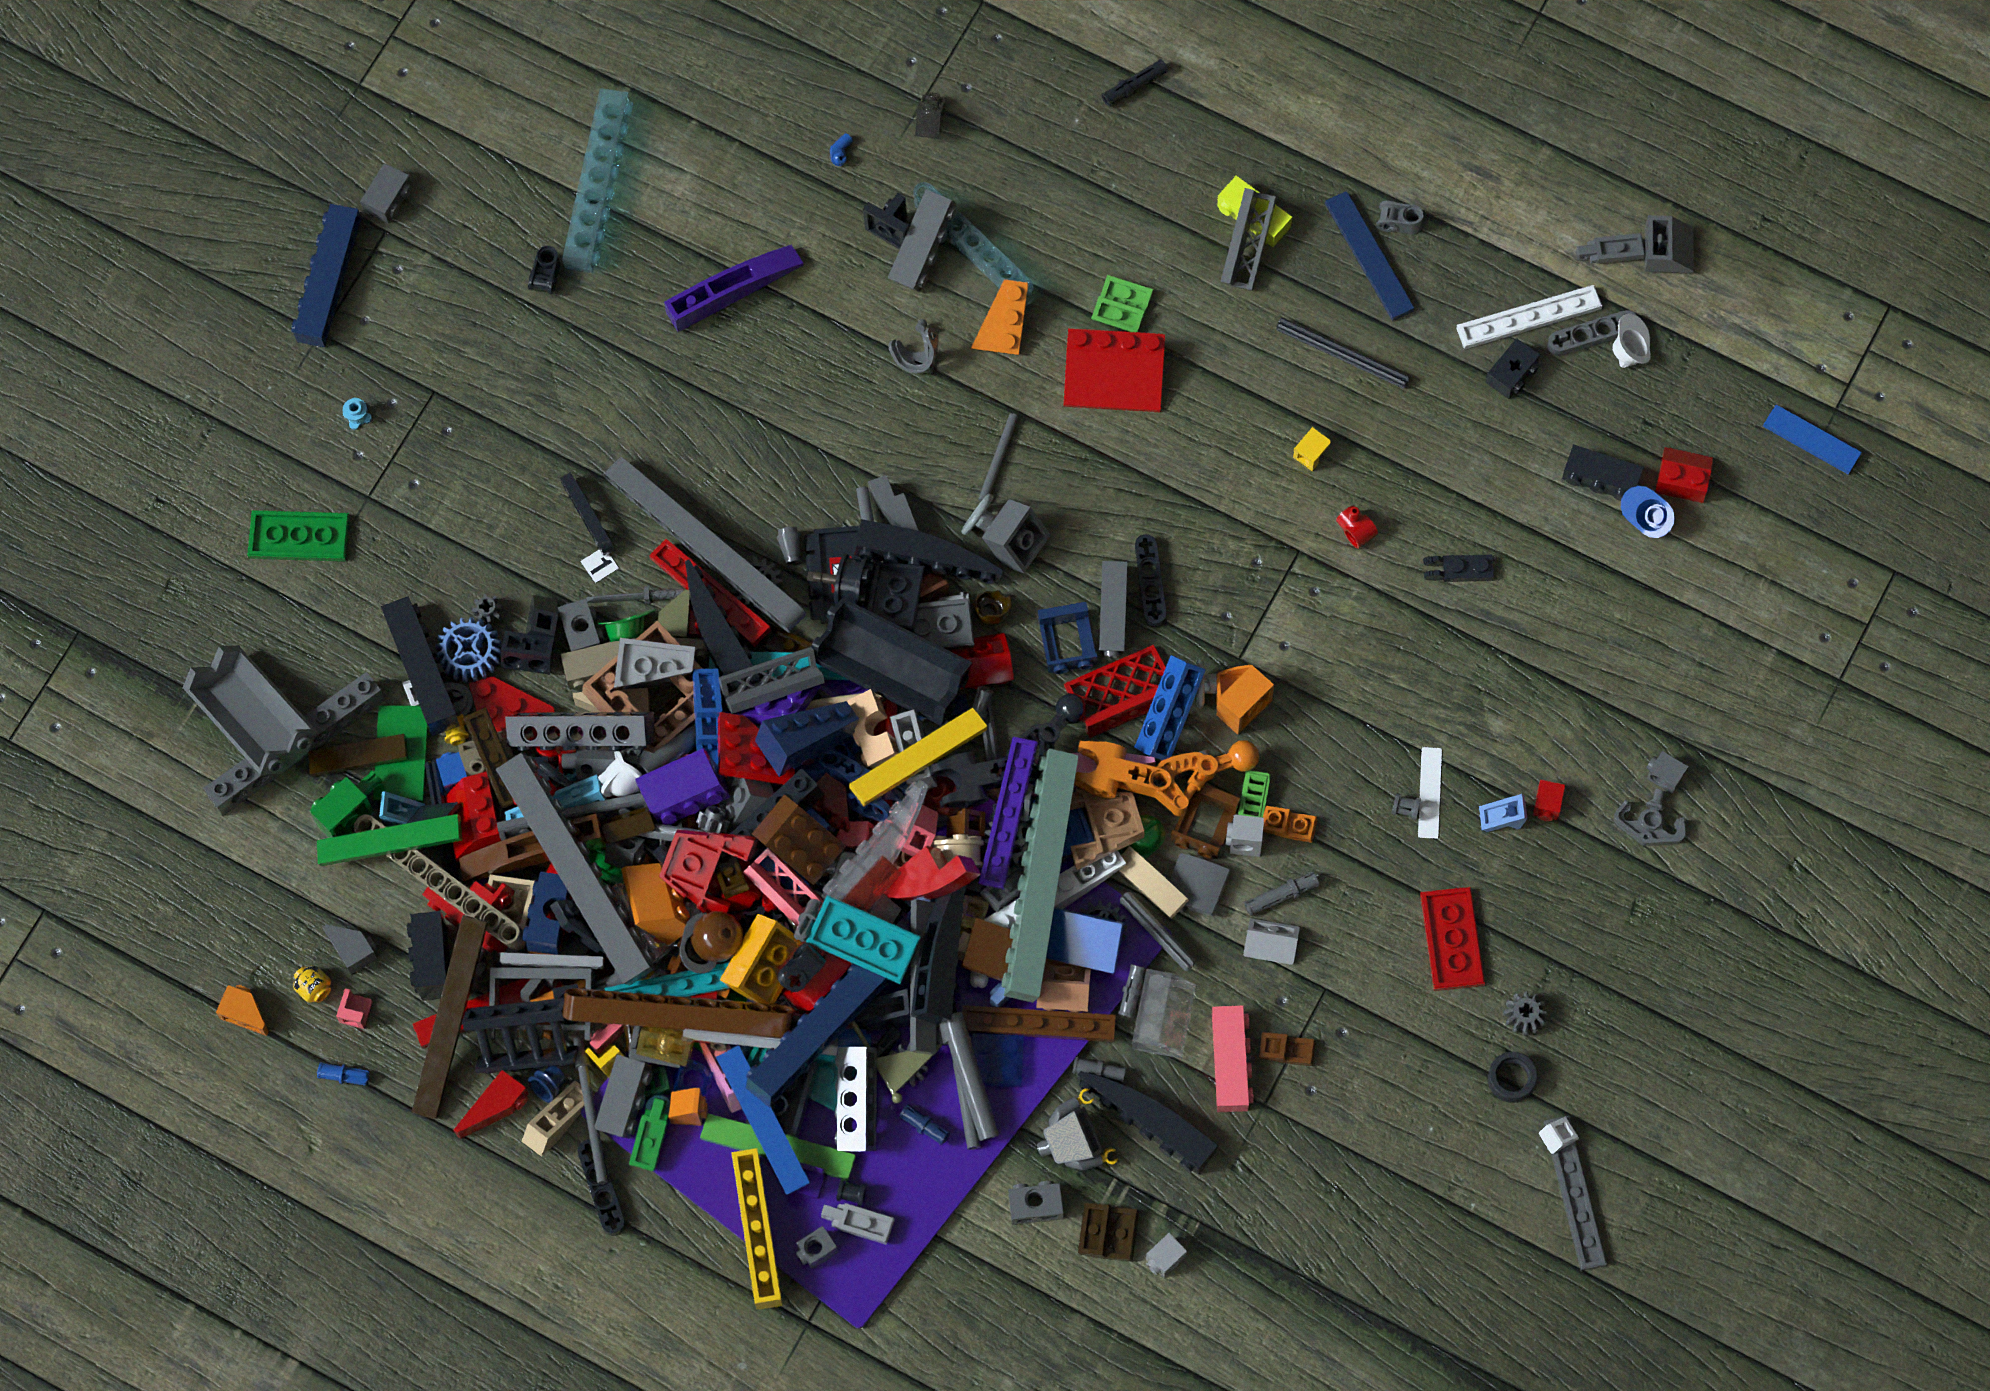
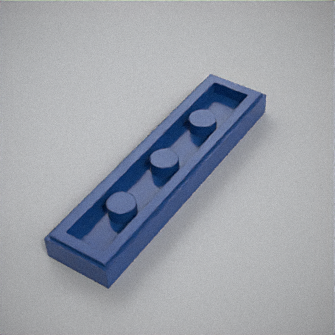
M1775 405L1763 425L1764 428L1848 475L1862 453L1778 405Z

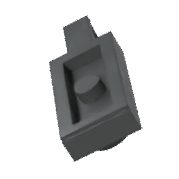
M1640 233L1594 238L1593 241H1588L1587 245L1577 246L1576 250L1577 261L1590 260L1591 263L1597 264L1638 260L1645 257L1642 235Z

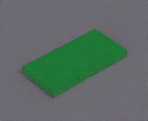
M252 510L247 556L249 559L346 562L350 515L349 513Z
M379 706L377 738L405 734L407 738L408 760L375 766V775H378L383 782L373 790L374 803H381V796L384 791L424 803L428 726L420 706Z

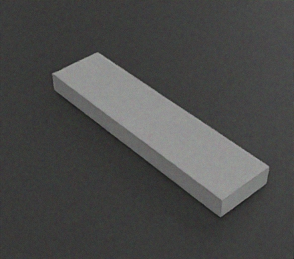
M501 953L500 962L508 966L603 969L605 962L603 957L522 953Z

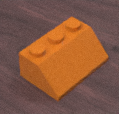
M661 863L625 866L621 871L635 924L665 944H672L683 935L684 928L689 921L690 914L685 907V897L659 877L663 867Z

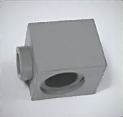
M1168 1233L1146 1254V1260L1148 1261L1146 1265L1155 1275L1160 1273L1165 1277L1186 1258L1187 1251Z

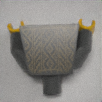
M1083 1089L1078 1098L1073 1097L1055 1109L1048 1120L1049 1127L1043 1130L1046 1140L1037 1144L1041 1156L1045 1157L1052 1154L1057 1164L1065 1163L1067 1167L1082 1171L1101 1166L1103 1162L1115 1164L1118 1161V1158L1107 1159V1154L1116 1150L1109 1147L1103 1152L1085 1106L1080 1108L1081 1104L1088 1105L1093 1102L1094 1098L1090 1101H1084L1082 1098V1094L1090 1089Z

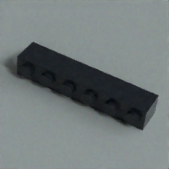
M409 596L381 606L431 736L459 727L460 724L457 719L461 715L456 701L452 703L449 697L453 696L449 682L443 683L441 677L445 676L441 662L435 663L433 657L438 655L433 642L427 643L426 638L430 635L425 623H419L418 618L422 617L417 603L412 605Z

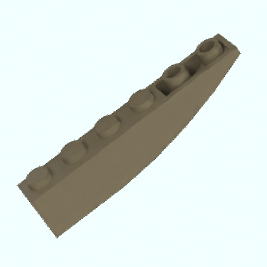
M674 638L682 646L695 647V660H705L709 657L703 640ZM620 641L608 642L561 654L569 689L582 690L585 682L618 655Z

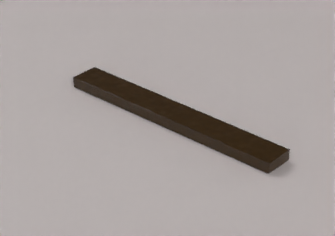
M462 915L411 1113L438 1119L488 921Z

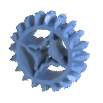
M470 617L468 623H465L464 618H461L458 625L453 621L451 622L452 629L444 627L443 632L445 635H438L437 639L440 643L435 644V649L438 651L436 659L441 662L447 676L453 674V679L456 681L462 676L463 682L467 683L469 677H472L474 682L478 680L477 676L479 675L485 679L487 677L485 673L487 670L494 673L492 664L499 665L500 663L497 657L501 656V649L499 647L502 646L501 640L497 639L499 637L497 631H492V625L487 624L484 626L482 619L475 624L474 618ZM465 635H472V636L467 637V638L462 637V636H465ZM486 640L488 642V650L483 657L479 650L482 647V643ZM455 643L458 650L455 653V657L451 660L449 652L451 646ZM464 648H473L474 653L472 651L465 653ZM469 662L475 663L473 665L465 666V664Z

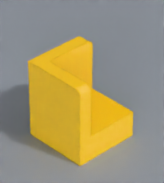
M1312 427L1294 448L1293 458L1313 472L1319 464V457L1329 447L1331 441Z
M613 1044L608 1045L597 1056L589 1048L585 1051L608 1078H610L616 1056H624Z

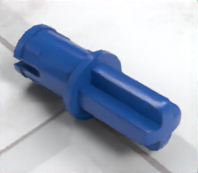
M320 1062L317 1077L318 1079L339 1081V1084L347 1082L366 1085L369 1081V1071L349 1068L346 1064L338 1066Z

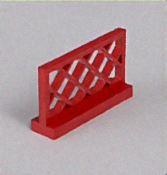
M1154 645L1064 683L1067 694L1074 693L1072 688L1079 685L1088 687L1085 697H1081L1087 704L1098 707L1095 714L1088 717L1085 715L1082 720L1089 738L1148 713L1158 689V685L1151 684L1150 682L1154 674L1163 676L1166 668ZM1152 654L1155 660L1152 667L1140 664L1143 657ZM1123 666L1132 667L1133 670L1130 677L1117 674L1119 668ZM1137 669L1149 672L1146 682L1134 679ZM1102 675L1110 677L1107 687L1095 684L1096 679ZM1115 679L1127 682L1124 692L1111 688ZM1131 684L1144 687L1142 693L1138 695L1129 694L1128 691ZM1092 689L1105 692L1101 702L1089 698ZM1109 694L1121 697L1119 703L1115 705L1105 702Z

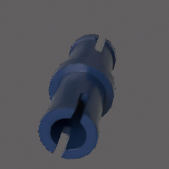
M909 1104L900 1113V1119L915 1127L919 1134L927 1135L941 1146L950 1136L951 1132L935 1123L931 1116L923 1115Z

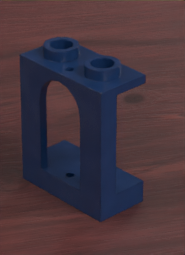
M1087 602L1038 610V622L1049 673L1060 675L1069 672L1071 669L1088 670L1097 665V653H1095L1088 618ZM1076 622L1082 656L1059 659L1052 626Z

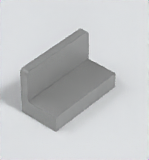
M1250 918L1244 956L1292 965L1294 963L1300 927Z

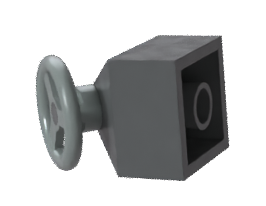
M987 494L969 517L961 532L963 535H967L976 525L984 531L982 539L1003 566L1025 573L1051 534L1030 506L1009 499L997 515L988 512L986 509L992 502L993 495Z

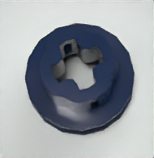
M549 1066L544 1071H536L534 1076L529 1077L528 1083L536 1096L550 1103L554 1097L559 1095V1088L566 1082V1077L556 1066Z

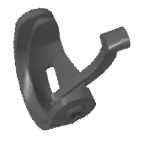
M924 319L918 321L915 329L921 333L925 351H908L900 340L889 342V351L894 361L908 372H933L938 350V335L934 328L926 329L927 321Z

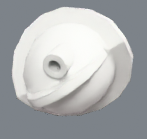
M615 751V760L598 777L603 784L601 793L605 797L612 795L628 796L641 793L636 783V778L642 776V774L633 766L624 762L620 751Z

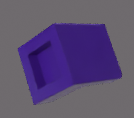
M799 1162L810 1184L796 1190L794 1193L817 1199L824 1182L825 1171L822 1168Z

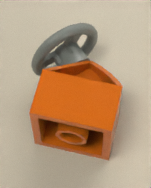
M1198 659L1196 665L1204 668L1203 660ZM1253 665L1233 667L1223 670L1217 675L1204 674L1196 693V704L1201 709L1204 707L1205 694H1216V716L1238 735L1272 702L1274 684Z

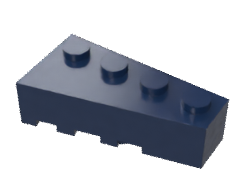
M847 701L770 718L762 721L755 742L780 777L786 774L788 769L792 767L795 769L801 766L805 760L809 758L814 759L824 750L829 751L850 740L859 718Z

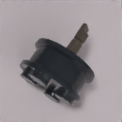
M843 554L836 575L809 571L807 581L834 584L835 606L844 598L864 608L870 596V578L874 575L875 562H871L869 557L859 560L850 558L849 554Z

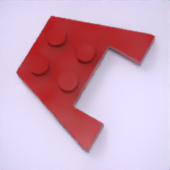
M677 829L659 877L680 895L686 896L697 905L696 908L702 913L706 912L708 914L713 911L728 913L731 903L707 894L709 885L722 851L747 861L756 838L753 836Z

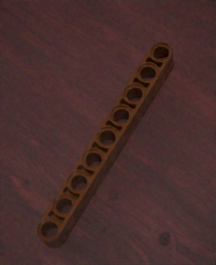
M580 988L565 990L563 1017L572 1021L682 1030L693 1029L781 1038L788 1030L792 1031L794 1014L793 1008L785 1005Z

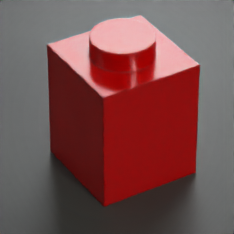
M1540 780L1533 816H1538V819L1542 821L1557 820L1565 785Z

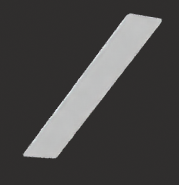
M1422 748L1421 801L1419 805L1418 837L1438 838L1441 748Z

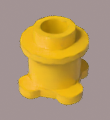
M463 714L457 717L460 724L459 727L445 731V742L452 746L465 743L469 737V733L465 731L464 725L466 723Z

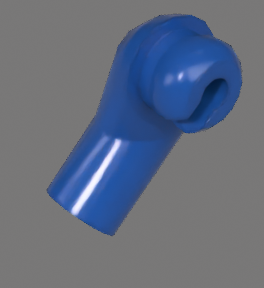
M847 133L830 147V158L835 166H842L847 160L845 149L853 142V139Z

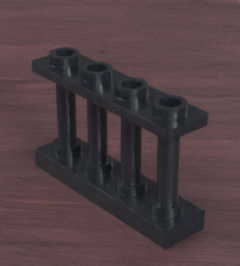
M564 998L467 1008L462 1021L464 1031H476L482 1052L476 1063V1073L492 1074L501 1070L541 1069L546 1066H567L575 1063L578 1047L577 1045H566L560 1022L564 1020ZM548 1022L551 1024L556 1044L555 1048L542 1049L535 1023ZM511 1026H526L532 1050L517 1051ZM486 1028H501L507 1053L492 1054Z

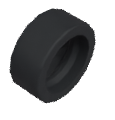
M1516 1051L1505 1052L1497 1056L1492 1062L1488 1073V1086L1492 1093L1502 1101L1508 1103L1521 1102L1534 1091L1538 1078L1537 1068L1533 1061L1525 1054ZM1507 1063L1521 1065L1527 1072V1084L1519 1091L1511 1092L1505 1090L1498 1082L1497 1074L1499 1069Z

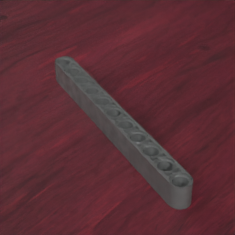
M619 457L603 473L604 477L616 489L785 631L790 633L807 615L793 599L623 457Z

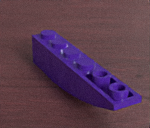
M792 244L767 252L711 276L664 301L666 314L677 332H680L803 266L804 263Z

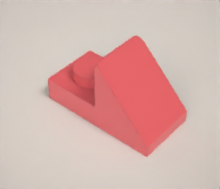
M602 1023L605 1028L598 1029L592 1035V1041L590 1042L592 1050L599 1055L608 1045L615 1042L625 1032L623 1025Z

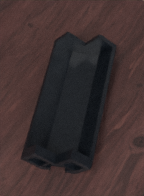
M844 598L836 606L832 605L827 613V618L829 619L827 630L821 637L817 636L811 646L814 650L816 664L868 690L871 689L876 694L908 710H915L918 715L942 726L958 703L955 699L959 694V690L961 687L965 688L969 680L972 662Z

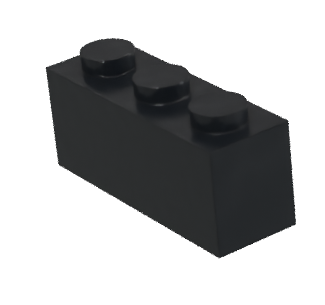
M1573 444L1562 479L1573 486L1582 485L1590 488L1595 493H1606L1621 501L1626 491L1638 486L1643 467Z

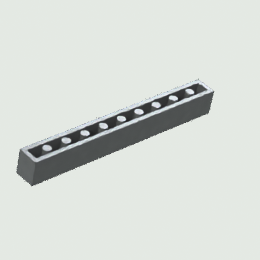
M520 753L498 767L496 771L622 982L626 985H632L655 970L652 964L655 961L654 957L647 948L643 949L639 942L642 939L639 932L634 926L630 927L626 920L629 918L627 912L621 905L618 906L613 899L616 897L615 892L608 883L605 885L601 879L603 873L596 862L592 863L589 859L590 851L583 841H578L575 835L577 833L576 827L571 820L565 819L562 814L565 811L564 807L557 798L553 799L549 792L552 790L549 782L545 777L541 778L537 772L539 769L537 762L532 756L528 757Z

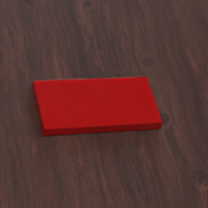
M1471 887L1420 892L1434 991L1484 986L1485 981Z

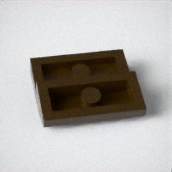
M1084 1203L1078 1254L1094 1258L1133 1262L1139 1211L1137 1209L1114 1208L1106 1204Z

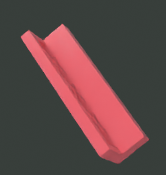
M769 848L743 872L797 927L799 924L798 917L806 909V907H802L798 903V894H807L811 899L821 901V905L824 903ZM767 855L775 862L776 872L766 871L760 865ZM780 876H789L793 880L794 890L784 889L780 885Z

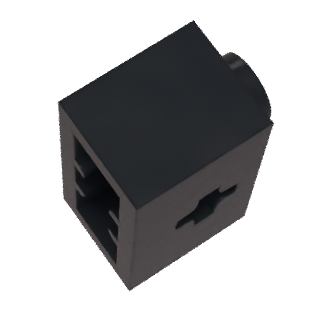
M1516 338L1489 370L1485 383L1509 399L1513 393L1518 394L1525 385L1524 380L1528 375L1532 377L1540 367L1538 364L1540 354Z

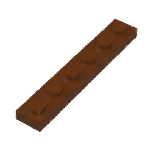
M963 1005L962 1008L968 1033L1114 1042L1116 1015Z

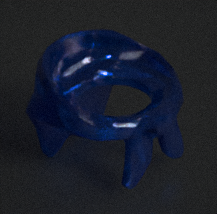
M682 1059L680 1068L675 1070L672 1077L674 1091L688 1089L683 1083V1076L686 1072L695 1070L703 1077V1085L700 1089L702 1096H704L712 1087L711 1080L714 1072L709 1073L708 1068L696 1060Z

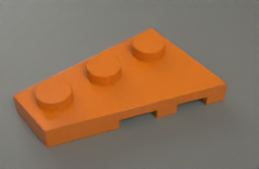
M1004 279L971 349L1019 355L1028 282Z

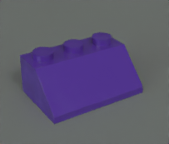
M704 748L636 778V783L652 816L659 824L663 825L673 824L684 817L695 814L730 797L725 776L718 775V765Z

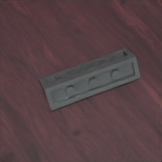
M1248 188L1244 189L1221 282L1225 285L1253 291L1277 197L1258 193ZM1257 198L1270 201L1267 211L1260 215L1255 209ZM1259 221L1263 227L1262 233L1253 238L1249 232L1250 226ZM1253 244L1257 251L1256 256L1247 262L1243 256L1244 249ZM1247 267L1251 274L1249 283L1236 282L1238 272Z
M811 647L719 677L723 704L732 714L825 683L823 674L816 666L814 650ZM808 657L809 666L801 669L795 667L800 659ZM784 665L787 667L780 676L776 677L772 674L778 666ZM761 673L764 675L759 683L752 684L749 682L754 674ZM736 680L741 682L737 690L728 693L727 683Z

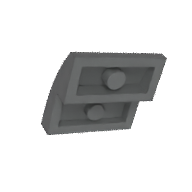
M1180 853L1169 882L1189 900L1184 905L1185 907H1188L1192 912L1214 917L1231 871L1207 860Z

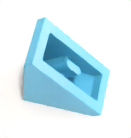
M384 791L381 796L380 818L385 827L406 824L415 812L425 804Z

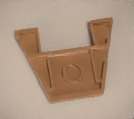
M1076 789L1072 793L1070 810L1085 808L1095 842L1071 846V855L1076 870L1144 838V828L1133 793L1117 792L1116 797L1112 799L1095 796L1081 789Z

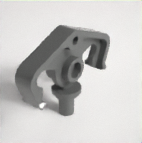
M1655 789L1653 799L1646 803V807L1649 809L1641 812L1637 821H1627L1623 817L1624 813L1629 812L1631 804L1627 799L1614 814V823L1643 846L1679 844L1685 837L1684 817L1677 819L1674 823V827L1677 830L1676 834L1671 835L1663 830V817L1660 812H1663L1665 809L1662 803L1665 791L1661 789Z

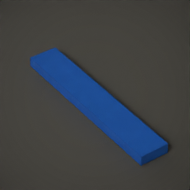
M739 1045L717 1056L716 1059L786 1195L810 1184L771 1107L769 1108L746 1089V1075L751 1068Z

